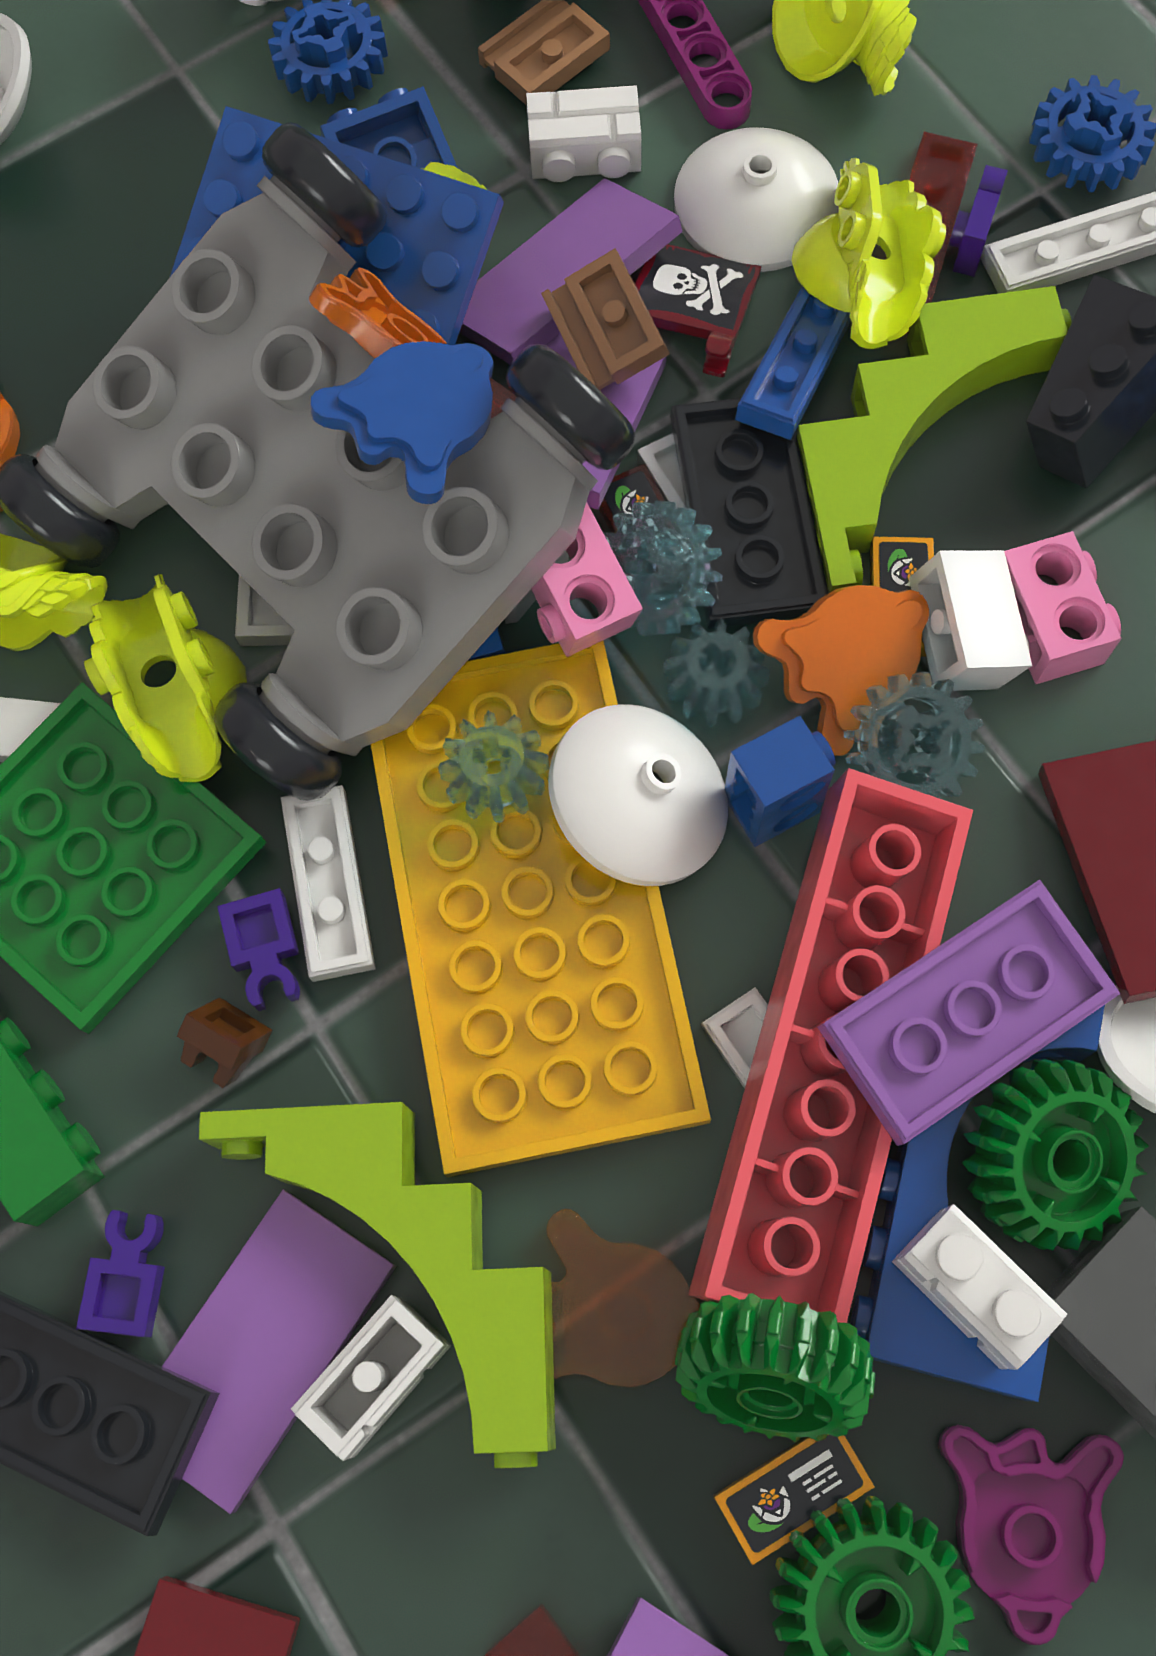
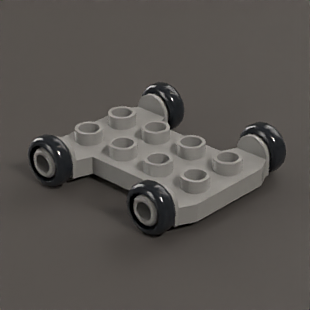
M289 122L279 126L262 148L263 163L273 175L270 180L264 176L257 184V187L263 193L222 213L189 255L181 262L167 282L69 400L55 447L43 446L36 457L26 454L14 455L0 467V507L22 530L48 550L75 565L94 568L100 566L109 557L120 540V533L115 522L133 530L142 519L169 504L294 629L276 674L269 673L261 685L255 683H239L234 685L219 701L215 711L214 722L225 743L255 773L287 795L309 801L322 798L339 781L342 775V760L338 752L356 756L363 747L402 732L414 722L575 540L589 492L598 482L583 464L587 461L597 469H613L631 451L635 444L636 436L634 428L628 419L597 387L561 355L543 344L528 345L512 361L507 369L506 380L509 388L517 398L513 401L508 397L500 406L503 412L491 418L484 437L471 450L457 457L451 463L446 473L444 495L434 504H422L414 501L409 496L406 488L405 464L401 459L390 457L377 465L366 464L358 456L354 438L350 433L343 430L325 428L316 423L311 416V396L314 392L326 387L344 385L356 379L368 368L375 358L365 351L350 334L332 324L325 315L316 310L311 305L309 296L317 284H330L338 274L347 276L349 270L356 263L337 242L341 239L351 247L360 248L367 246L383 229L387 214L385 207L377 196L335 154L306 129L296 123Z

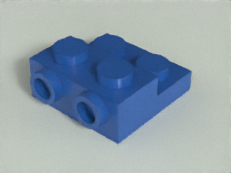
M424 86L409 92L406 88L392 90L383 95L378 100V104L360 111L356 108L342 109L331 115L326 124L320 126L321 137L420 169L425 168L430 162H439L458 168Z

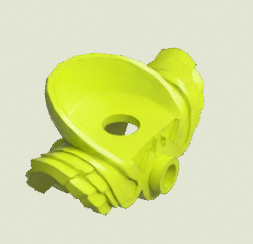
M774 0L772 6V35L776 52L787 71L799 80L812 83L819 82L842 71L853 61L860 66L867 79V84L871 86L873 95L882 94L884 96L891 92L895 86L894 82L897 79L898 70L894 65L902 58L905 53L904 49L911 42L917 18L909 13L910 8H908L910 0Z
M851 158L850 161H845L843 169H840L841 178L834 196V203L839 207L838 213L820 219L799 239L794 246L791 263L797 280L809 294L831 308L850 313V320L852 322L850 338L860 347L876 349L887 346L889 341L904 336L908 332L909 327L920 316V310L926 302L928 288L934 274L933 258L938 254L944 243L946 226L942 223L941 212L926 205L927 200L925 196L914 191V182L903 180L894 181L888 185H879L878 170L875 166L865 162L860 163L858 158ZM876 244L885 252V260L871 256Z
M0 533V646L14 651L28 650L41 643L52 632L67 638L76 633L82 626H87L92 621L91 619L94 618L90 607L104 600L108 587L106 578L104 576H91L88 573L63 572L68 562L67 560L59 557L44 546Z
M158 574L154 576L155 586L142 597L124 601L103 600L90 607L95 616L89 624L94 644L91 645L92 658L85 660L84 666L96 691L100 695L108 692L111 693L117 716L131 740L140 750L142 758L162 776L178 778L180 782H199L212 777L222 767L219 760L221 741L214 722L215 711L219 701L234 685L247 683L246 668L233 649L225 642L204 630L193 629L198 626V621L187 597L182 591L172 594L164 582L163 575ZM160 661H172L176 664L175 675L167 684L161 687L145 685V674L152 665Z

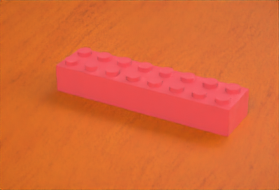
M850 768L828 789L688 1293L689 1296L707 1302L714 1301L719 1303L721 1296L731 1295L740 1300L746 1299L750 1293H754L761 1299L775 1300L780 1295L785 1302L800 1304L806 1301L812 1310L817 1312L831 1311L836 1314L837 1322L847 1323L892 1138L817 1027L940 946L973 814L972 809Z

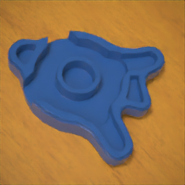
M425 341L404 343L390 348L375 358L368 368L356 379L344 385L326 387L315 391L311 396V416L322 427L350 433L354 438L358 456L366 464L377 465L390 457L401 459L405 464L406 488L409 496L414 501L422 504H434L444 495L446 473L451 463L457 457L471 450L486 434L492 411L493 392L490 378L493 370V359L484 348L471 343L456 345Z

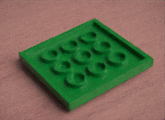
M81 682L0 765V957L78 1029L90 1034L267 842L199 782H180L178 778H170L157 773L155 768L142 758L140 750L125 731L116 711Z

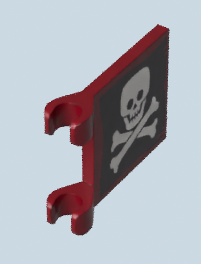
M667 244L644 263L635 286L656 327L708 339L705 349L707 356L702 373L724 378L735 342L759 280L762 266L739 263L716 255Z

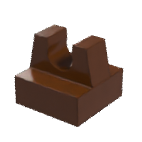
M219 997L186 1014L177 1034V1037L185 1041L180 1061L192 1068L209 1056L218 1062V1069L214 1074L212 1082L224 1088L237 1080L254 1056L263 1052L273 1030Z

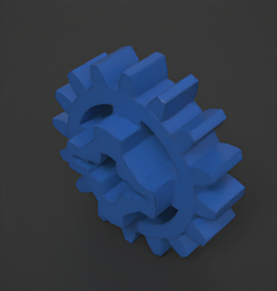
M302 0L303 9L297 11L289 6L284 9L287 22H273L272 28L275 37L268 39V45L278 80L285 79L287 90L291 94L303 88L307 102H312L318 93L325 95L327 104H333L336 93L341 92L349 100L355 98V86L360 85L370 90L373 87L371 73L383 74L384 72L382 58L388 57L385 34L379 15L371 16L369 4L366 2L354 8L352 0H340L339 2L321 0L318 3H313L312 0Z
M1091 75L1087 86H1081L1075 78H1070L1064 92L1053 87L1049 91L1046 102H1040L1029 137V144L1037 146L1033 159L1035 162H1050L1046 172L1049 178L1059 173L1065 174L1067 176L1065 187L1071 189L1077 180L1085 181L1088 192L1095 191L1098 181H1104L1111 190L1116 189L1122 176L1129 180H1133L1136 177L1140 166L1146 164L1155 144L1152 140L1156 133V123L1148 121L1153 110L1152 106H1137L1135 104L1140 93L1136 89L1127 92L1125 95L1119 92L1120 80L1114 79L1108 87L1100 86L1097 75ZM1065 118L1063 126L1058 127V123ZM1127 140V145L1120 149L1121 142Z

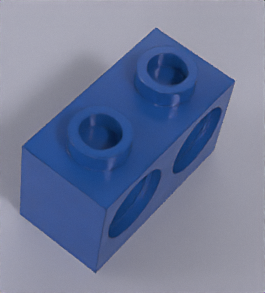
M801 716L731 751L724 790L730 808L754 847L820 813L835 771L833 768L836 764L835 756L826 738L819 731L811 733Z

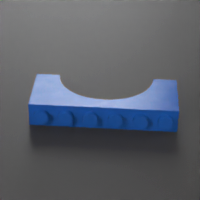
M1105 1005L1020 1064L1043 1059H1066L1079 1063L1095 1053L1098 1049ZM973 1096L907 1143L899 1145L896 1159L887 1158L878 1198L887 1200L882 1227L871 1226L863 1259V1266L873 1269L868 1297L857 1296L850 1324L857 1328L858 1336H861L870 1343V1355L874 1357L873 1360L1011 1398L1039 1402L1049 1337L1018 1370H1011L1009 1368L999 1369L977 1347L978 1338H968L892 1262L940 1210L948 1207L947 1168L949 1153L960 1119L968 1104L974 1098Z

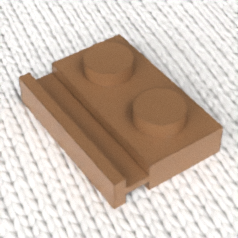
M541 0L478 47L479 63L484 68L489 66L495 72V78L527 105L526 93L556 91L609 51L610 33L574 2L569 5L565 0Z
M616 248L564 279L566 284L551 292L549 289L541 292L578 371L600 391L615 381L617 384H620L670 355Z

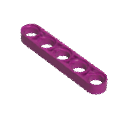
M638 0L707 122L718 129L726 130L737 128L744 124L750 115L753 89L747 75L703 0ZM677 16H688L696 23L688 28H676L669 21ZM700 54H709L715 57L718 62L711 67L705 68L693 64L691 59ZM730 93L738 96L741 102L733 107H722L716 104L713 99L719 94Z

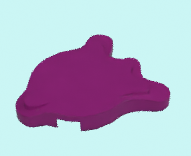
M957 1424L949 1426L940 1434L938 1446L940 1454L954 1472L959 1488V1505L955 1525L957 1549L963 1565L975 1584L1001 1609L1008 1629L1015 1637L1029 1645L1046 1644L1056 1635L1061 1618L1073 1608L1071 1603L1084 1593L1091 1582L1097 1583L1104 1565L1106 1544L1101 1505L1107 1487L1123 1465V1451L1120 1445L1106 1435L1092 1434L1085 1437L1061 1461L1053 1462L1048 1457L1044 1436L1034 1428L1018 1429L1002 1441L991 1443L970 1427Z

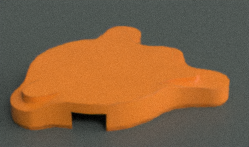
M360 267L355 269L350 278L338 274L330 284H317L309 296V301L316 310L325 315L332 324L350 334L373 358H377L390 348L404 343L425 341L447 344L432 327L403 306L377 276Z
M867 585L835 589L817 600L806 613L798 618L791 620L766 619L759 622L753 631V643L759 652L782 663L784 670V695L788 701L795 704H804L814 698L819 700L821 711L817 731L826 738L834 756H843L853 747L863 720L871 712L896 699L907 689L914 678L920 661L922 631L929 619V607L923 595L914 590L892 592L877 586Z

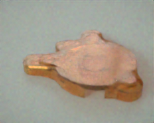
M571 1209L557 1211L548 1221L547 1235L566 1267V1275L560 1282H551L554 1380L565 1375L580 1374L590 1376L605 1384L633 1387L648 1384L664 1376L676 1366L675 1358L681 1330L686 1326L689 1313L699 1311L700 1308L696 1298L688 1295L689 1287L683 1275L673 1265L671 1260L658 1251L635 1243L609 1242L595 1234L575 1211Z

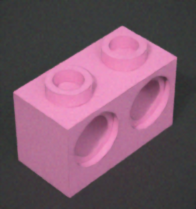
M587 502L576 538L565 550L570 557V561L562 564L554 563L531 589L541 607L537 609V617L545 636L552 644L559 642L566 657L631 628L643 610ZM576 598L589 600L597 608L599 617L595 619L579 617L572 610L570 601Z
M1071 531L1004 551L1011 581L1015 589V597L1023 630L1029 641V654L1032 663L1029 671L1035 685L1105 664L1122 639L1120 636L1121 623L1116 609L1111 604L1105 603L1096 583L1097 571L1094 560L1087 551L1081 550L1074 532ZM1038 575H1047L1053 578L1058 583V586L1046 584ZM1060 627H1069L1076 630L1083 640L1068 637Z

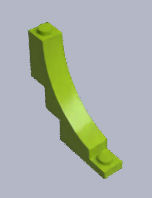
M1055 286L925 303L920 310V316L909 330L907 342L911 357L858 364L851 393L855 417L798 425L797 441L829 593L843 587L862 585L863 567L860 553H866L870 550L878 522L881 497L892 473L909 448L926 429L949 410L975 394L1024 375L1049 371L1072 323L1069 311L1066 308L1061 309Z
M403 1102L200 1112L199 1140L221 1149L222 1158L236 1160L257 1159L263 1156V1147H266L265 1174L281 1182L319 1193L334 1200L360 1217L378 1232L413 1269L433 1299L449 1331L463 1371L471 1410L474 1454L494 1453V1468H523L538 1466V1452L556 1449L551 1272L544 1267L483 1269L482 1191L472 1183L415 1185V1113Z

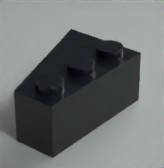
M1097 275L1093 276L1026 420L1039 467L1086 489L1156 412V297Z

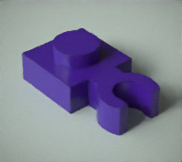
M986 165L971 212L959 210L949 242L950 246L959 248L953 272L972 277L975 276L1008 170Z
M274 889L217 906L231 967L236 972L252 969L245 986L246 996L252 1006L258 1011L266 1009L263 990L272 981L283 982V990L291 1002L299 1000V983L295 976L283 966L281 960L299 954L286 898L281 889Z
M112 1210L105 1223V1236L112 1247L110 1260L90 1257L76 1329L152 1338L165 1267L146 1264L148 1252L152 1251L162 1238L164 1231L163 1219L161 1216L147 1214L142 1234L138 1238L130 1240L125 1233L128 1213Z

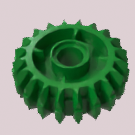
M1043 1059L1039 1061L1033 1060L1031 1069L1024 1067L1013 1068L1009 1072V1085L1000 1082L989 1085L994 1100L990 1107L985 1105L973 1107L978 1117L982 1119L978 1131L974 1130L963 1134L969 1143L976 1146V1153L961 1161L968 1172L977 1175L967 1189L973 1194L975 1199L983 1202L980 1212L985 1214L989 1221L999 1225V1228L1003 1229L1005 1235L1019 1242L1026 1241L1038 1249L1053 1251L1056 1246L1063 1249L1078 1250L1082 1238L1088 1241H1102L1103 1222L1111 1225L1122 1221L1118 1209L1123 1201H1138L1130 1189L1133 1178L1147 1175L1143 1168L1136 1163V1155L1148 1148L1149 1145L1140 1136L1134 1135L1144 1118L1136 1114L1135 1110L1128 1108L1131 1095L1123 1092L1120 1087L1113 1086V1079L1107 1077L1102 1071L1091 1068L1086 1069L1084 1064L1066 1059L1063 1062Z
M754 1293L748 1294L746 1299L741 1300L731 1295L721 1296L719 1303L714 1301L701 1303L699 1311L689 1313L686 1326L681 1330L675 1358V1365H677L675 1381L682 1386L681 1394L689 1401L695 1402V1408L701 1413L715 1414L716 1420L720 1424H734L741 1427L744 1433L750 1431L763 1433L769 1439L773 1436L788 1437L794 1442L799 1441L801 1437H809L819 1442L825 1440L827 1435L840 1437L846 1435L849 1429L862 1426L863 1417L865 1414H868L869 1398H873L876 1374L872 1372L874 1357L870 1355V1343L861 1336H858L856 1327L850 1323L837 1322L836 1314L831 1311L817 1312L810 1309L809 1303L806 1301L800 1304L785 1302L780 1295L775 1300L761 1299Z
M868 1496L866 1498L861 1517H859L854 1505L847 1498L837 1501L836 1510L839 1521L832 1524L820 1510L812 1512L810 1516L811 1521L819 1533L810 1541L802 1532L797 1530L791 1532L789 1540L801 1555L798 1561L788 1557L776 1559L775 1568L777 1572L791 1584L772 1588L769 1597L775 1608L785 1612L772 1623L773 1631L778 1640L791 1642L784 1652V1656H946L948 1650L957 1653L970 1652L968 1640L954 1628V1625L975 1620L973 1608L966 1601L957 1598L971 1587L969 1577L961 1569L951 1568L958 1558V1552L947 1540L936 1542L938 1527L927 1517H923L913 1523V1511L901 1502H897L891 1507L886 1515L884 1504L877 1496ZM872 1589H883L886 1591L885 1605L877 1616L865 1620L856 1618V1605L864 1593Z

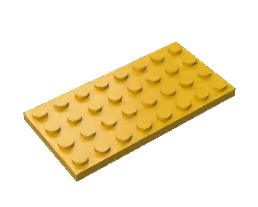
M604 640L569 657H566L558 643L467 661L406 730L371 744L440 1154L446 1177L710 1124L711 1121L659 886H640L626 883L592 866L566 839L555 818L550 802L548 788L549 767L560 739L573 724L586 714L606 706L618 705Z

